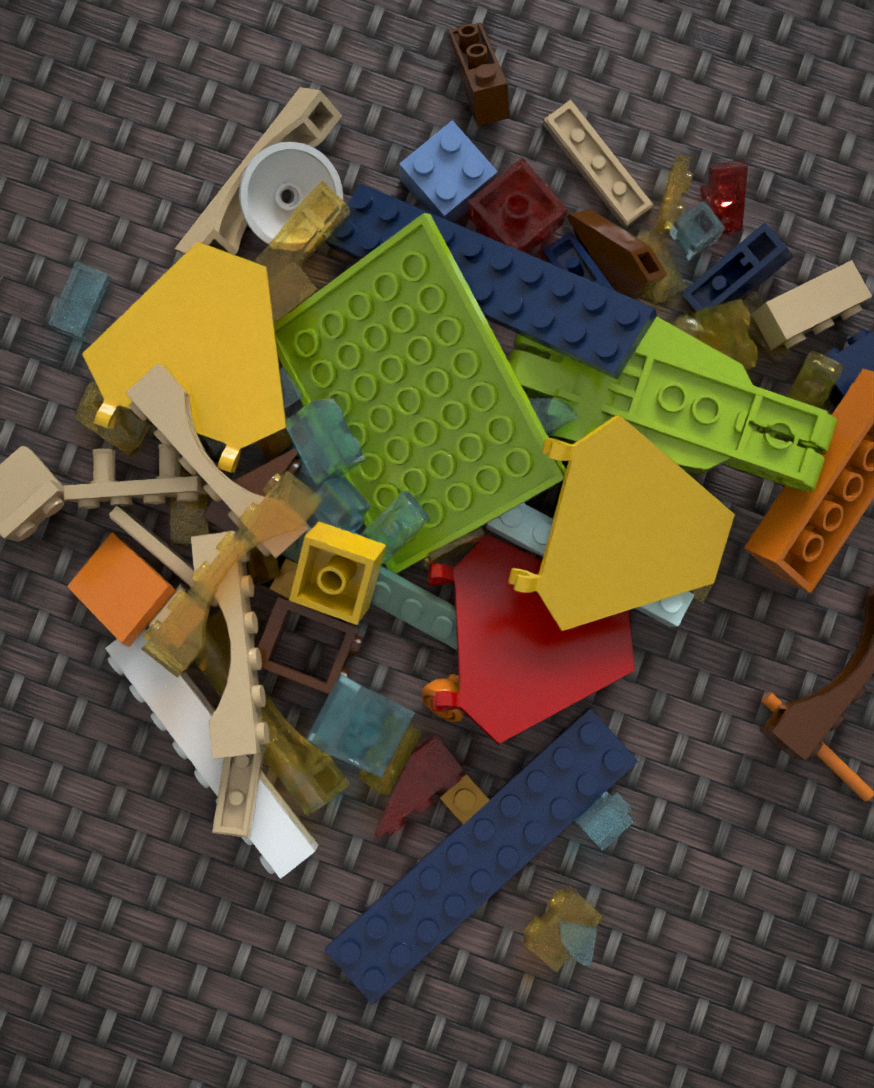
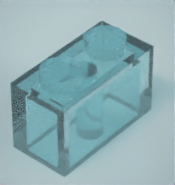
M333 398L311 401L286 420V429L316 485L337 480L365 460L360 450L359 442L352 435L343 418L342 410Z

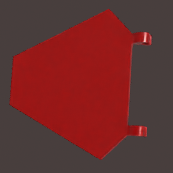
M486 535L455 567L446 564H431L430 570L427 571L428 585L454 584L459 693L436 691V695L433 696V711L461 709L482 731L499 745L635 671L629 610L562 631L537 591L529 593L514 590L513 584L508 583L512 568L538 574L542 561L492 536Z

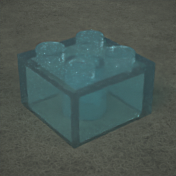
M340 674L306 739L325 753L382 777L415 712L395 700Z

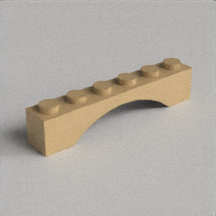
M302 87L297 90L175 249L182 256L197 242L233 255L238 252L241 238L247 226L239 200L240 183L247 165L256 154L273 144L298 142L315 148L323 142L342 115L321 90Z
M158 363L126 392L132 400L129 404L131 410L142 421L148 418L158 428L153 433L168 449L173 445L182 455L178 459L181 465L193 476L198 472L207 482L203 486L204 490L217 503L223 500L232 510L228 513V516L241 530L248 527L256 536L252 542L266 557L270 554L275 558L279 557L310 529L308 524L288 502L269 499L252 493L233 482L217 468L205 452L196 433L191 414L190 394L164 366Z
M235 531L191 537L194 573L207 585L218 601L227 622L231 642V664L227 685L217 709L209 720L212 759L266 752L265 745L269 744L270 736L267 722L262 721L261 707H265L266 697L263 685L258 683L257 670H261L262 659L259 648H255L253 634L258 632V621L255 612H251L250 597L254 596V584L250 575L247 576L246 561H250L249 543L243 539L242 535Z

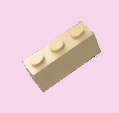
M851 260L766 302L752 316L771 351L782 345H785L786 349H790L806 340L804 334L813 330L814 334L817 335L834 326L833 319L841 316L842 320L845 321L863 311L860 305L870 299L872 295Z

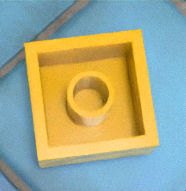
M318 522L304 537L289 601L358 625L370 608L387 545Z

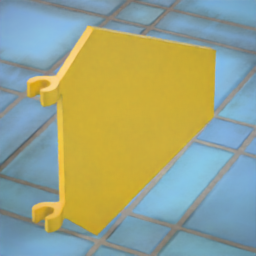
M197 242L82 353L104 398V402L95 416L94 424L114 429L118 420L119 407L123 406L131 409L129 404L132 400L126 392L159 363L190 394L191 414L196 433L226 444L217 468L235 473L241 449L287 428L268 271L266 266Z
M617 414L574 444L545 438L541 453L548 454V458L568 461L540 571L538 574H533L526 570L512 568L508 583L514 585V590L525 593L537 591L559 628L564 631L714 583L735 514L635 427Z

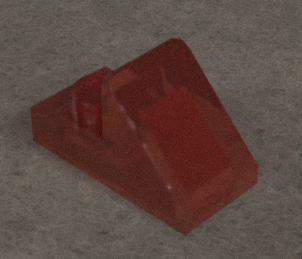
M744 160L709 164L708 185H703L700 189L708 235L737 232L743 229L748 165Z

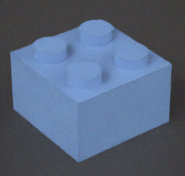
M453 120L399 163L401 182L429 213L453 223L496 188L498 171Z

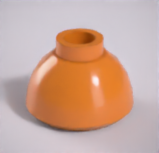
M451 674L448 678L433 680L421 690L424 704L434 714L450 722L462 720L465 713L461 709L433 711V696L436 695V691L459 693L458 675Z

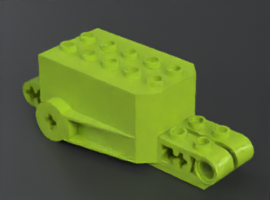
M659 317L655 318L618 380L516 334L513 346L518 350L510 351L508 361L525 394L548 403L541 424L546 433L549 434V438L574 444L619 414L692 478H696L720 464H725L797 490L815 491L825 461L824 456L820 454L828 452L838 420L832 415L827 414L828 411L754 386L742 364Z

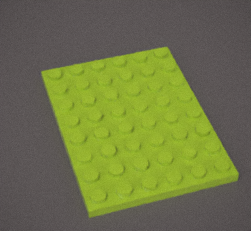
M423 213L274 324L278 357L372 540L387 545L383 561L391 572L398 574L565 479L566 469L562 461L548 458V454L541 453L545 438L549 437L431 214Z

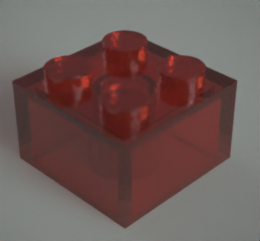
M522 157L468 201L467 217L484 236L528 254L563 225L568 209Z

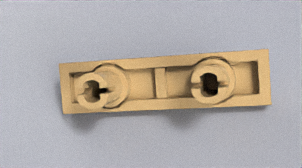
M163 444L158 445L159 476L156 479L116 481V451L113 449H94L93 481L90 484L63 486L64 500L77 502L78 508L82 509L100 508V502L109 501L111 506H132V500L143 499L144 504H164L165 498L177 497L178 502L199 501V495L209 494L203 488L207 482L202 477L181 476V463L178 460L181 458V454L173 445L168 449Z

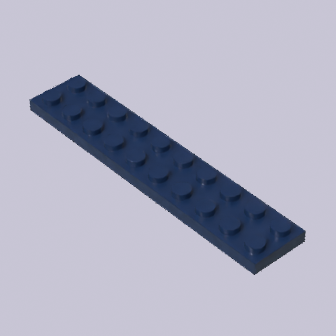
M361 183L324 239L329 247L360 261L423 213L431 214L487 320L617 380L657 317L654 307Z
M588 707L489 797L490 801L465 824L461 823L326 945L325 951L373 1005L639 761L596 713Z

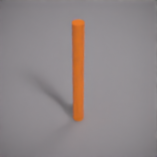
M772 692L767 693L761 700L772 713L782 703ZM821 740L823 745L816 755L864 802L870 800L874 796V791Z

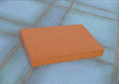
M113 532L67 586L122 644L128 647L133 644L176 591L121 537Z

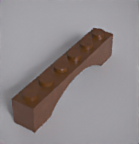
M874 585L865 595V617L862 634L856 650L845 668L830 683L817 692L798 700L780 703L759 730L793 759L806 761L807 758L814 757L820 751L823 745L821 740L828 731H832L840 725L844 719V710L850 703L856 702L866 690L865 683L871 676H874Z

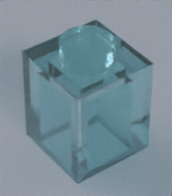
M704 200L675 220L669 234L690 261L716 243L725 228Z
M345 476L326 480L306 504L320 522L351 533L363 525L365 522L363 516L372 507Z
M607 791L575 819L578 825L602 851L634 822L627 813L632 809L631 806L618 792L611 796Z

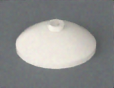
M281 142L261 150L249 162L241 179L239 200L244 219L258 238L278 249L300 251L316 246L325 239L341 215L343 190L335 167L320 151L303 143ZM286 189L291 193V200L288 203H284L281 199V194Z

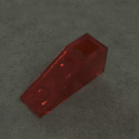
M437 733L409 754L376 827L375 835L377 838L384 833L389 837L405 825L403 820L405 816L413 810L416 814L421 813L433 803L434 800L431 796L441 788L446 792L462 779L459 774L464 770L463 766Z

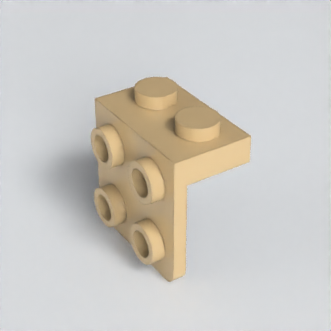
M26 446L19 447L0 464V535L4 539L20 542L30 537L37 530V526L47 517L57 513L66 501L64 500V490L61 482L35 453Z

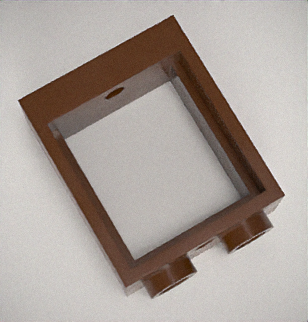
M278 597L257 647L261 653V668L332 695L335 693L336 688L343 690L350 670L345 669V665L349 655L356 657L363 639V637L358 635L360 628L291 602L288 599ZM292 612L346 633L327 682L272 661Z

